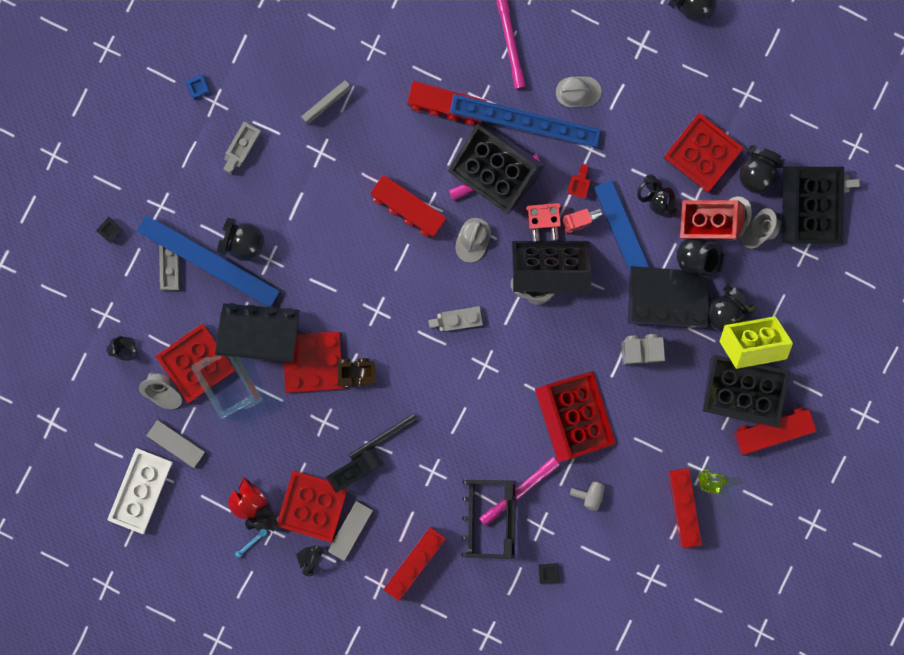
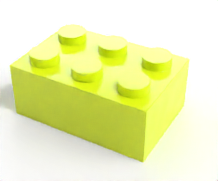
M776 316L725 325L719 341L736 369L786 360L793 345V342Z

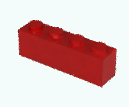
M413 81L407 106L412 111H428V114L431 116L439 117L443 115L447 116V119L450 121L458 122V120L466 121V125L475 127L477 123L482 121L449 113L453 95L457 94L486 102L487 100Z
M382 175L370 192L373 202L379 206L382 204L387 206L389 213L395 217L397 215L403 217L405 224L410 227L416 226L420 229L419 233L426 238H429V236L434 238L446 221L445 216L385 175Z
M801 407L792 410L793 414L788 416L782 413L779 428L758 423L750 428L748 425L738 427V432L733 434L740 455L816 432L810 410H804Z
M689 468L667 471L680 547L687 548L702 545Z
M430 526L383 590L399 601L446 538Z

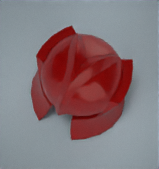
M243 476L242 482L238 487L240 493L234 490L229 498L228 506L231 512L240 519L254 518L255 514L263 506L267 505L268 502L260 490Z

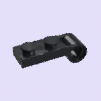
M372 448L326 476V479L334 492L338 493L382 466L384 462L376 449Z

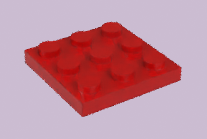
M698 113L663 158L708 193L743 150V147L702 114Z
M203 323L155 356L188 404L236 371L226 356L215 355L216 341Z
M339 331L298 334L293 362L283 361L285 393L343 389V386L339 387L337 363L341 360Z
M292 471L276 526L332 543L348 486L335 493L327 480Z

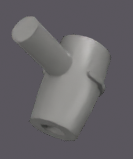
M592 482L588 492L572 488L570 495L584 499L585 508L597 511L603 501L605 485Z

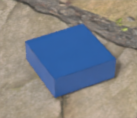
M203 74L185 81L193 100L211 93Z

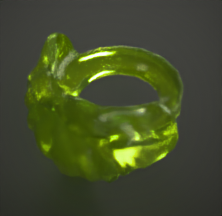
M705 468L698 475L699 487L709 493L718 494L722 486L728 482V478L725 475L710 474L708 468ZM712 477H721L723 480L712 481Z

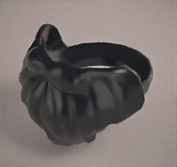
M652 174L647 175L638 188V200L651 203L655 193L663 188L662 182ZM646 185L650 192L645 197H641V190Z
M665 187L655 193L649 205L655 214L669 216L677 211L673 207L675 202L673 190ZM665 191L669 194V202L666 206L664 204Z
M118 336L111 340L106 351L109 356L123 361H130L136 355L134 349L135 341L130 337ZM124 348L131 353V356L122 357L118 354Z
M264 507L255 514L254 518H248L245 521V526L248 530L264 528L274 532L277 525V520L272 512Z
M320 546L305 547L296 554L303 575L308 577L314 575L313 571L316 567V562L324 553Z

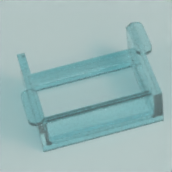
M215 355L198 361L192 365L191 369L219 418L222 420L241 408L249 409L260 403L262 396L257 391L239 357H228L250 396L223 411L200 369L223 357Z

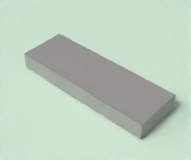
M344 80L302 115V120L306 124L311 123L350 90V85L347 81Z
M159 245L160 291H180L179 256Z
M159 420L155 422L146 435L193 468L196 467L205 454L199 447Z
M356 501L328 552L345 561L373 510Z

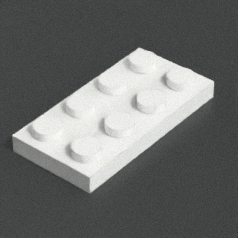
M136 448L107 520L144 534L173 462Z

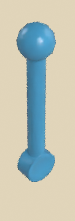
M261 529L252 541L240 551L235 552V557L241 558L242 554L258 539L267 535V531Z

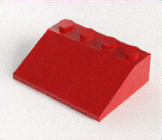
M593 371L535 388L558 462L616 444Z

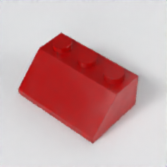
M683 200L680 238L737 239L744 224L745 205L739 200Z

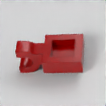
M581 164L578 177L572 175L567 194L583 199L586 198L591 181L585 179L588 165Z

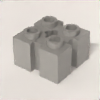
M658 334L644 336L645 339H639V335L627 336L621 342L623 365L660 363L665 361L663 337L658 338Z

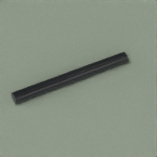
M414 414L410 415L348 454L353 461L417 421V418Z

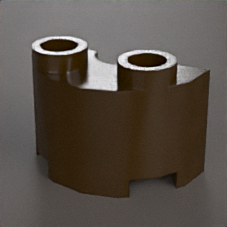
M360 358L356 363H351L350 359H341L337 363L339 387L376 384L375 361L369 362V358Z

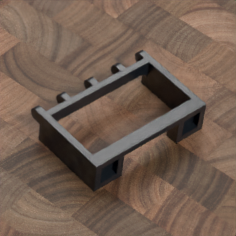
M463 480V484H469V497H462V501H469V516H462V520H469L468 535H462L463 540H468V553H461V557L515 558L516 481ZM475 484H505L506 539H504L503 554L474 553Z

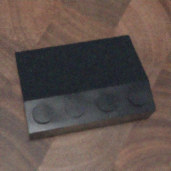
M477 123L448 172L503 212L509 214L534 184L545 165L486 123Z
M783 166L782 243H843L844 167Z
M512 241L513 292H591L592 271L588 241Z
M630 266L627 323L700 329L708 327L707 279L700 277L699 274L691 275L679 269Z
M223 303L215 355L293 362L299 333L300 310Z
M713 355L711 356L702 412L779 428L790 371L761 364L736 369L730 358Z

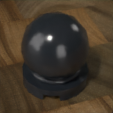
M670 0L668 5L673 9L676 5L680 6L681 13L687 19L699 22L710 18L714 14L717 0Z
M750 145L747 151L750 159L746 160L740 168L739 178L742 186L749 192L756 194L766 193L776 183L778 176L776 168H782L785 159H780L781 155L766 148L760 151L756 150V145Z
M227 218L222 229L226 233L223 240L219 239L217 253L225 256L230 251L233 257L240 261L256 259L265 247V239L261 230L249 223L237 225L236 219Z
M686 239L680 243L676 251V261L679 267L688 274H699L702 278L712 280L715 279L714 275L717 272L722 271L726 253H722L723 244L719 242L706 241L704 239Z
M729 283L723 288L725 294L715 298L709 305L708 323L719 332H723L725 325L743 322L745 313L751 315L756 310L753 304L750 306L746 302L748 298L734 286L731 288Z

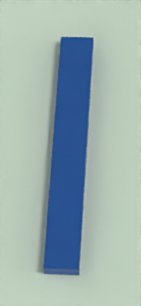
M457 94L453 95L449 112L450 114L594 149L598 146L601 129Z
M612 180L594 187V191L629 272L630 266L649 267Z
M147 215L136 231L267 307L272 306L280 292Z

